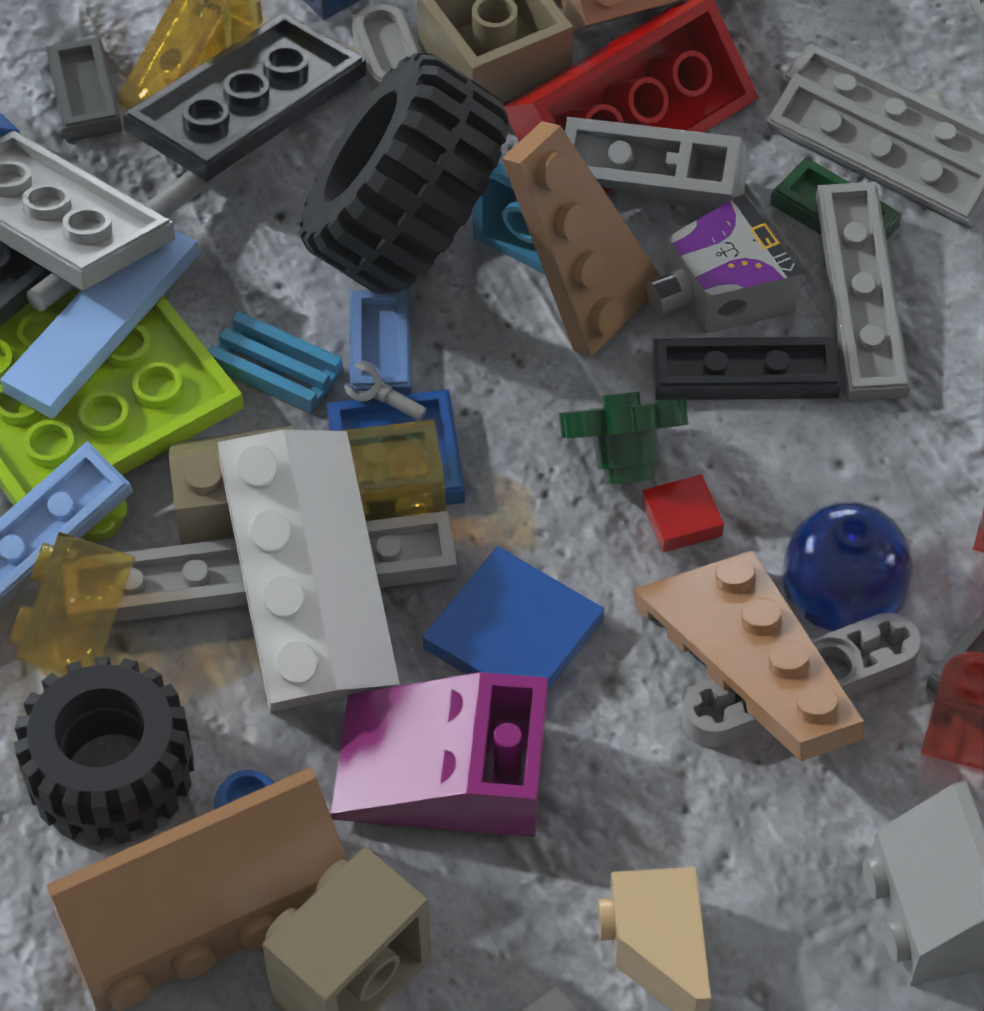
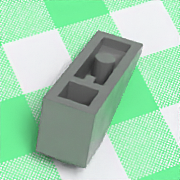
M567 117L565 133L602 187L679 205L716 209L733 198L744 194L750 155L742 137Z

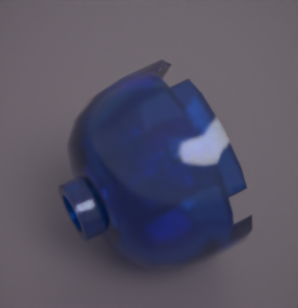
M857 501L835 502L811 512L795 527L782 564L783 588L789 601L791 602L793 597L796 604L805 610L804 618L815 626L830 631L841 629L878 614L889 612L897 614L904 606L913 575L910 543L898 524L877 507Z

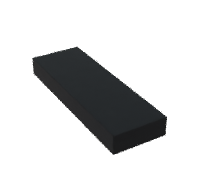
M836 337L653 338L655 400L839 398L841 381Z

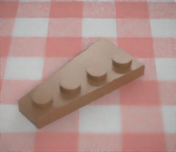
M542 121L502 158L572 348L575 352L592 357L649 301L646 293V282L661 275L562 127Z
M753 550L633 589L635 608L648 620L655 617L666 627L667 638L683 653L691 650L707 665L708 676L723 690L730 687L746 701L747 712L800 761L864 740L863 719Z

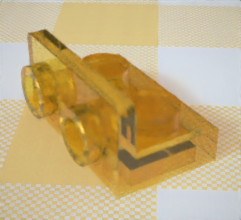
M435 419L340 430L347 431L366 521L446 511L445 480Z
M58 532L54 545L43 542L31 576V580L41 583L33 608L26 605L21 606L10 637L11 643L20 645L16 659L63 674H68L66 665L79 660L82 668L93 666L94 657H103L136 557L62 532Z

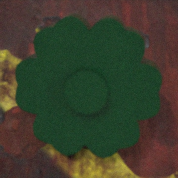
M639 391L603 395V407L559 413L561 438L594 436L597 469H604L605 484H622L655 479L654 464L660 463L656 429L689 424L686 399L641 403Z

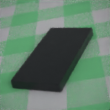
M282 12L123 114L124 130L208 182L366 76V59L289 14Z

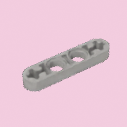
M889 612L875 615L814 638L811 641L822 657H836L848 666L850 672L848 676L837 681L848 698H851L909 674L917 662L921 646V635L918 627L911 619L901 614ZM886 638L887 642L891 645L901 643L900 654L894 655L889 647L877 650L879 639ZM869 655L867 666L865 668L863 666L862 658ZM711 678L695 684L685 695L681 720L682 727L688 738L702 747L717 748L726 746L767 729L747 712L746 701L741 698V702L734 704L736 692L730 687L723 690ZM710 705L714 712L724 711L723 722L715 723L710 715L700 717L701 707Z

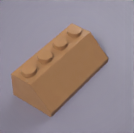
M309 767L46 884L65 945L95 1011H108L110 1009L126 1010L143 1002L148 998L152 990L177 978L190 980L205 974L214 967L217 960L242 948L255 950L263 947L262 944L265 942L266 933L276 918L287 909L295 908L298 910L316 893L318 882L323 874L337 861L345 859L348 862L318 780L312 768Z

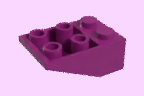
M478 672L348 694L331 808L332 820L535 837L547 721L548 678Z

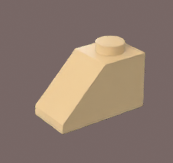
M696 867L611 872L609 898L597 900L600 941H613L615 966L671 1011H709L711 992Z

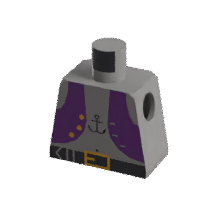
M742 194L673 233L667 240L666 274L646 282L648 300L658 315L686 306L701 330L711 333L796 311L801 272L747 196Z

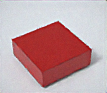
M702 474L642 490V505L663 553L723 536V520Z

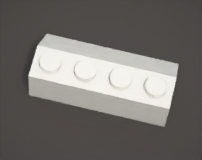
M283 429L218 442L219 462L269 711L274 712L348 697V694L399 686L398 673L347 431Z

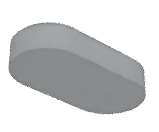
M374 4L361 9L355 15L352 22L353 41L358 55L366 59V76L373 89V87L376 88L380 84L383 76L391 68L395 69L399 61L406 56L411 57L412 54L421 52L408 19L399 8L388 4Z

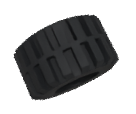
M109 656L94 657V665L82 668L80 660L66 665L68 674L58 678L54 673H51L41 681L44 692L42 694L31 692L23 703L27 715L17 717L15 732L18 741L14 742L15 752L33 806L37 805L40 817L48 826L57 822L60 834L72 840L80 832H83L87 844L102 845L104 836H115L116 844L131 842L129 833L140 828L146 836L158 829L156 820L158 816L163 815L171 819L179 810L177 796L187 797L192 785L189 772L194 771V754L184 706L180 704L179 694L172 684L164 686L162 674L149 667L146 671L140 673L138 661L123 658L120 665L117 666L111 665ZM111 734L125 735L140 742L129 756L112 765L88 767L71 761L83 745L100 736Z

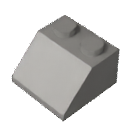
M964 781L950 785L876 830L870 857L863 860V874L868 893L872 900H882L888 921L884 922V938L889 956L893 963H903L910 986L984 970V827L968 783Z

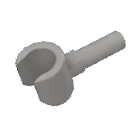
M367 361L355 363L357 368L372 375L374 386L368 391H359L345 382V390L352 399L361 402L374 398L419 422L423 419L427 408L393 390V387L382 382L381 373L374 364Z

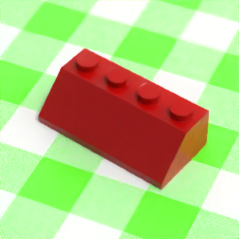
M686 0L670 6L508 103L504 108L507 112L509 123L520 142L542 121L560 125L565 132L567 117L704 133L759 99V96L715 1ZM602 187L605 193H608L611 190H613L610 188Z

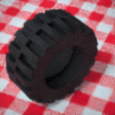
M414 53L411 57L406 56L399 61L395 69L391 68L383 76L380 84L376 88L373 87L358 111L353 113L346 124L345 130L330 149L325 164L320 167L314 180V187L306 198L304 204L306 209L301 215L299 223L301 227L299 233L305 248L314 256L373 293L395 294L399 293L401 289H407L413 285L419 275H424L434 265V260L440 253H444L454 241L453 237L460 227L466 224L473 213L472 209L478 198L483 196L490 183L489 177L499 163L502 155L500 149L506 142L508 135L506 126L509 123V119L500 98L432 53Z

